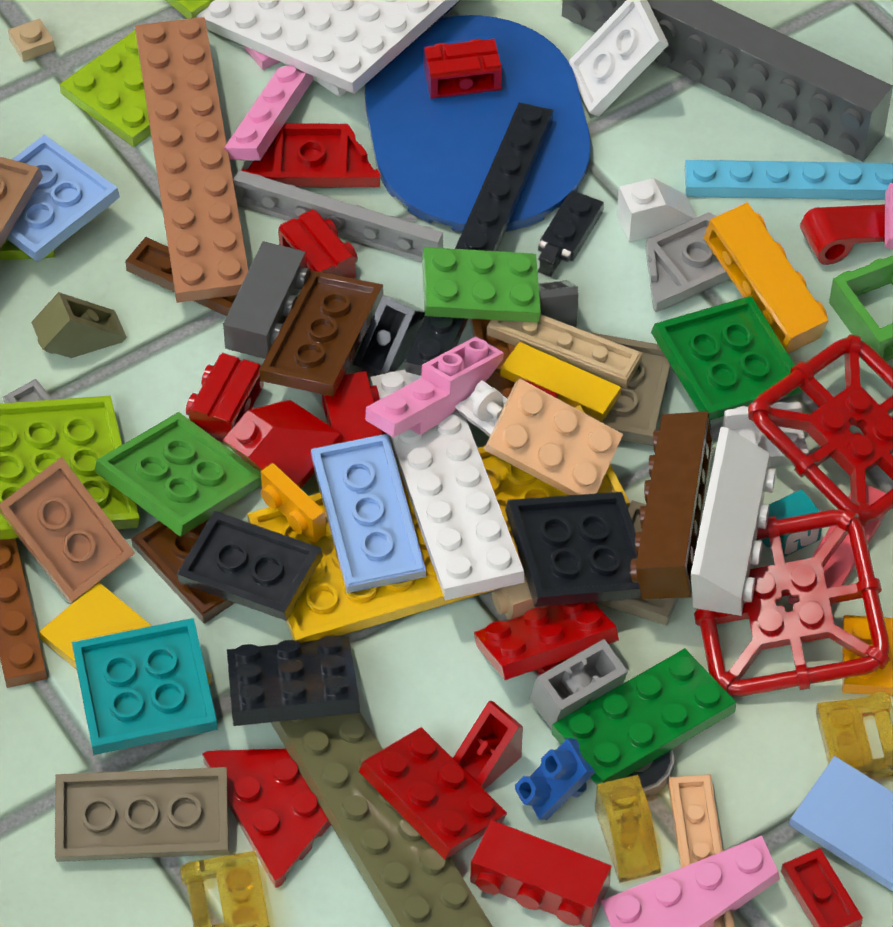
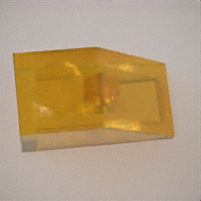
M635 775L597 784L595 812L619 883L659 874L661 867L651 811L639 776Z

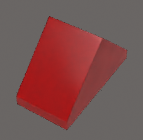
M488 701L453 759L485 790L522 757L523 726L495 702Z

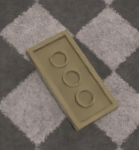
M227 767L55 774V859L57 862L229 855Z

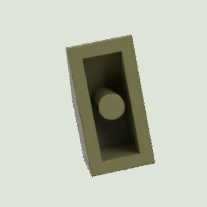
M60 292L53 297L31 322L38 337V343L43 350L69 358L122 343L127 338L115 310Z

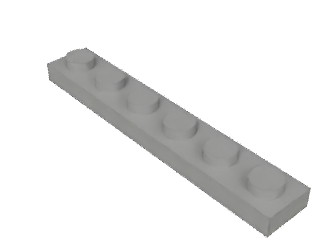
M241 170L238 171L233 179L237 205L286 221L293 218L298 219L299 215L314 209L317 210L324 220L329 218L333 221L338 231V237L422 262L424 247L443 248V232L428 226L414 224L395 216H388L359 205H352L326 195L313 193L294 185H287Z

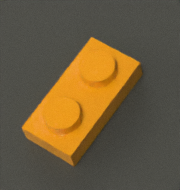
M274 463L261 471V496L265 503L273 510L277 508L286 516L289 525L298 534L304 533L313 543L326 535L325 511Z

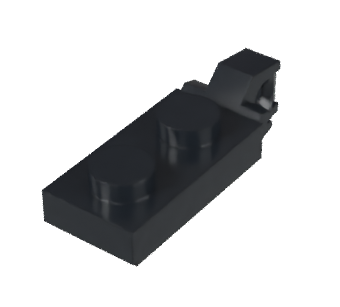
M573 190L567 195L540 239L538 251L541 252L538 258L540 261L539 273L552 277L561 260L569 262V260L574 261L603 213V201Z

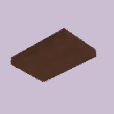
M208 520L181 537L158 521L131 538L132 547L204 624L235 603L179 583L177 577L179 569Z

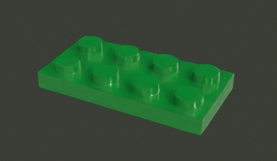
M684 648L553 723L552 735L560 744L567 738H573L578 741L583 758L595 771L590 778L603 791L735 713L736 701Z

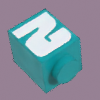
M801 489L769 504L768 517L776 516V520L820 511L804 490ZM822 528L781 535L780 541L783 556L786 557L819 541ZM769 538L761 539L766 547H771Z

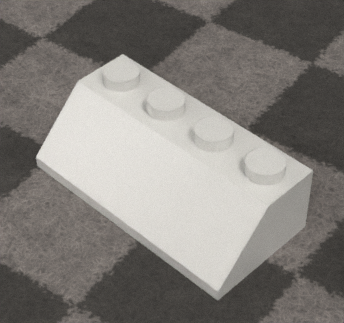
M726 427L720 428L691 570L693 608L742 616L744 601L752 602L755 578L749 577L751 564L759 565L762 541H758L756 538L758 528L766 529L769 505L763 504L765 492L773 493L776 469L770 468V453Z

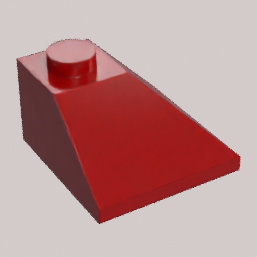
M286 400L248 410L223 441L235 454L260 472L274 463L301 489L315 472L311 458V449L338 444L344 436L292 400Z

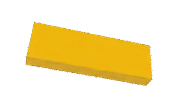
M520 341L501 366L500 376L516 382L518 379H524L558 394L557 399L572 407L581 405L585 414L603 422L621 395L620 386Z

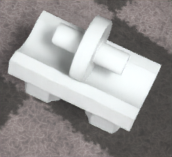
M481 380L474 392L466 400L459 402L455 408L460 415L490 437L507 398Z

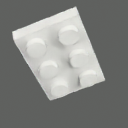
M626 0L568 61L573 69L579 92L587 110L595 116L599 117L669 45L647 0Z

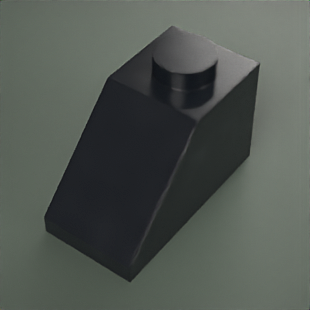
M383 295L352 365L374 376L395 372L408 357L425 318V311L402 299Z

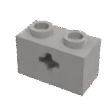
M605 639L536 677L529 699L552 730L553 723L623 684L628 670Z

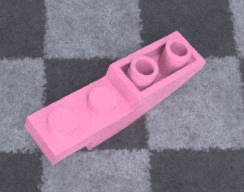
M475 336L422 364L420 379L367 406L365 420L392 437L408 429L421 435L455 412V406L459 402L466 400L474 392L481 380L485 382L503 360L504 352Z

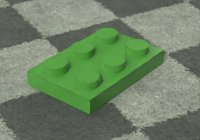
M424 247L422 271L425 316L521 322L539 321L541 309L536 254Z

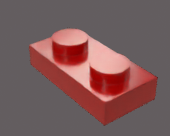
M821 848L782 864L781 874L813 927H861L862 915Z

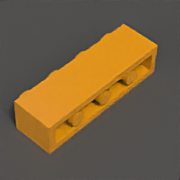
M746 202L710 219L703 239L743 298L753 297L786 352L790 353L821 338L829 321L826 310L819 301L813 298L807 289L806 281L802 274L795 271L791 266L782 245L775 242L771 237L762 216L759 213H755L749 203Z

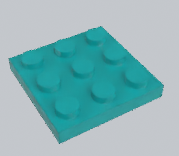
M194 618L72 642L93 755L218 730Z

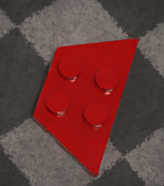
M285 123L261 160H254L247 170L244 168L241 170L296 187H380V173L378 169L374 170L369 163L367 152L362 144L356 141L355 133L349 124Z
M286 748L217 750L202 753L203 762L207 768L227 767L228 806L274 887H280L286 881V874L298 859L303 860L312 849L314 840L322 836L331 826V823L317 802L315 794L312 793L298 770L297 763L292 760Z

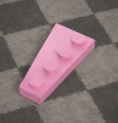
M759 836L601 900V904L611 927H713L715 925L714 921L730 909L733 911L737 910L780 880V876L763 837Z

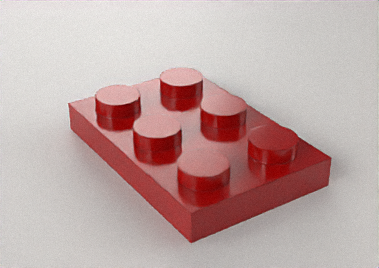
M594 602L533 608L526 611L523 616L507 621H495L486 628L474 632L476 646L504 680L571 658L603 639L608 644L619 641L616 625Z
M422 727L364 760L358 771L444 860L482 837L491 820L502 824L507 815V812Z

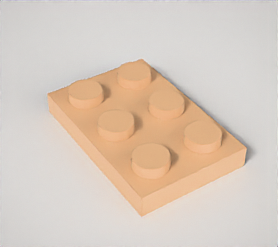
M518 379L511 390L484 450L568 495L596 494L623 434L528 382Z

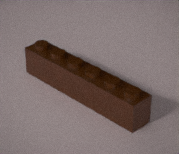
M708 411L662 414L660 428L653 432L655 455L649 456L651 480H645L644 495L647 504L640 507L642 532H636L635 547L637 558L631 559V579L633 583H639L642 600L688 598L692 595L691 570L705 506L714 445Z

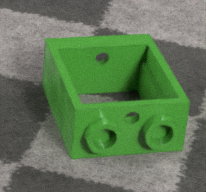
M893 255L884 259H876L869 265L854 271L843 272L836 278H833L829 304L851 334L860 336L861 341L871 346L885 361L893 359V323L879 328L857 296L890 283L893 285Z

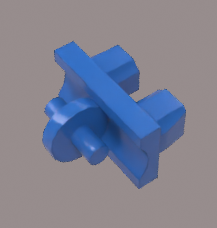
M567 738L556 750L550 749L541 758V765L530 776H523L515 784V790L522 803L532 806L539 819L548 820L571 796L575 798L580 797L586 791V781L595 771L583 758L578 741L573 738Z

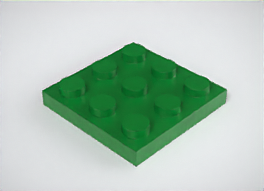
M752 296L657 322L651 331V334L699 412L708 411L710 420L723 417L724 412L728 409H735L741 406L748 407L760 394L789 375L791 368L795 366ZM797 387L783 398L802 393L803 390Z

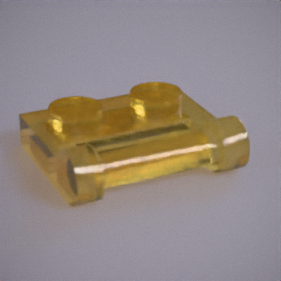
M875 692L865 698L817 703L815 713L828 764L836 756L871 779L893 776V722L890 715V710L892 709L890 694L887 692ZM874 716L884 754L883 758L873 759L863 717Z
M256 850L193 861L181 866V881L184 885H187L193 927H270ZM211 878H216L224 920V923L211 925L204 887V882Z

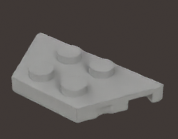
M708 212L646 240L645 250L652 304L655 312H659L730 279L703 239L710 219L716 217V215Z

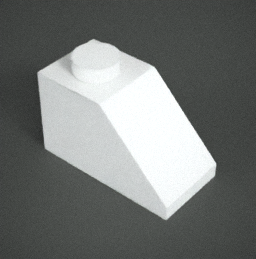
M654 178L619 186L617 218L629 242L659 235L697 218L686 194Z

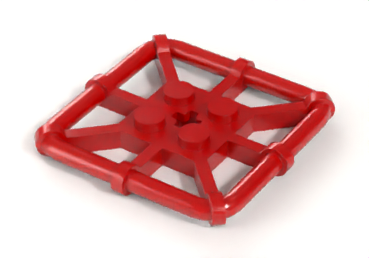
M849 334L847 338L834 342L806 363L799 362L793 366L789 375L760 394L748 406V418L795 466L794 471L801 478L805 476L838 510L846 511L850 508L858 513V519L861 521L862 526L865 527L867 523L879 519L893 508V489L869 506L866 502L865 473L876 465L893 480V418L889 415L893 412V395L879 405L861 387L859 357L892 390L893 368L871 346L861 341L860 336ZM844 355L846 389L833 397L814 378V375ZM797 387H800L819 406L811 414L771 407ZM851 425L858 427L863 435L859 432L851 433L849 431ZM779 427L806 431L821 448L812 455H806ZM830 457L850 476L851 500L818 468L820 464Z
M849 508L846 511L828 510L776 520V516L768 517L766 529L758 528L756 540L769 538L774 565L750 569L749 577L755 578L752 602L744 603L742 616L697 609L694 612L695 624L701 628L709 674L730 696H748L798 686L800 690L810 689V684L865 675L876 671L878 668L884 669L890 658L888 657L889 639L879 598L882 588L880 580L875 578L865 530L858 519V513ZM836 526L813 558L785 563L780 541L781 535ZM849 534L859 581L855 584L827 588L823 567ZM783 596H791V598H797L799 601L793 604V611L785 612V608L783 606H776V603L781 601ZM863 598L873 646H869L835 625L830 604ZM749 619L753 639L731 669L725 672L717 624ZM830 638L861 658L806 668L801 643ZM791 645L795 670L740 680L762 650Z

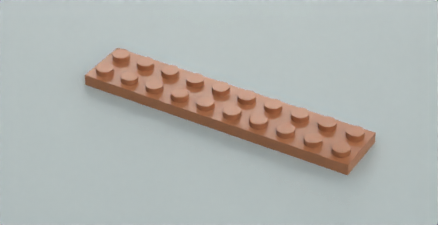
M205 17L135 25L176 303L237 295L248 273V265L228 151L224 150L227 143Z

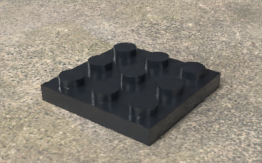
M622 492L508 500L505 512L534 607L642 598L639 583H633L631 579V559L637 558L635 547L636 531Z
M325 636L319 640L304 643L296 640H285L275 645L257 646L245 644L236 649H227L233 726L360 713L359 695L349 637Z

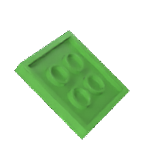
M180 412L175 413L97 459L95 472L180 537L208 520L214 511L220 512L259 488L262 484L260 471Z

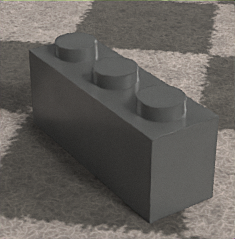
M262 241L223 323L225 349L263 359L266 358L300 290H302L311 273L310 268H306L305 251Z

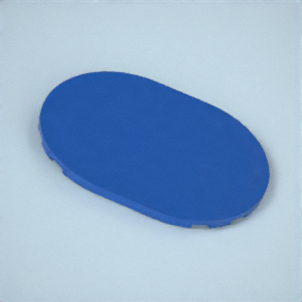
M482 15L445 17L427 33L423 32L365 84V108L375 163L380 173V179L389 194L407 206L408 211L428 223L435 221L452 226V230L462 232L517 105L521 102L552 109L553 121L506 232L544 220L545 215L558 207L560 208L572 190L578 192V187L588 172L590 162L589 130L577 81L566 57L551 41L533 29L497 17ZM472 39H495L502 69L501 90L430 99L424 71V47L434 46L438 43H462Z

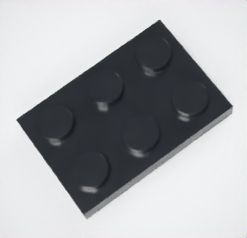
M214 511L179 569L177 577L179 583L287 621L323 558L320 547Z

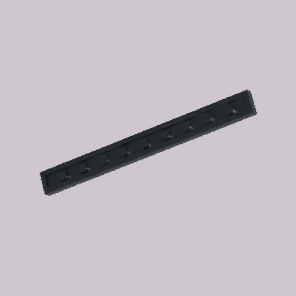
M521 102L518 103L455 249L498 251L552 124V109ZM425 316L405 361V372L421 376L422 364L456 347L468 318Z

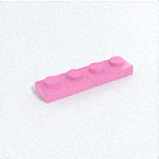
M284 66L277 69L224 147V150L228 151L229 160H261L314 80L312 75L298 70L294 66Z

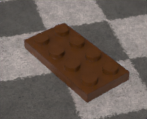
M312 270L259 369L260 381L334 397L384 295L383 284Z

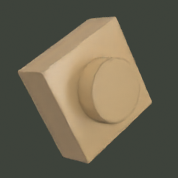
M40 18L8 30L9 40L23 62L55 51L54 40Z

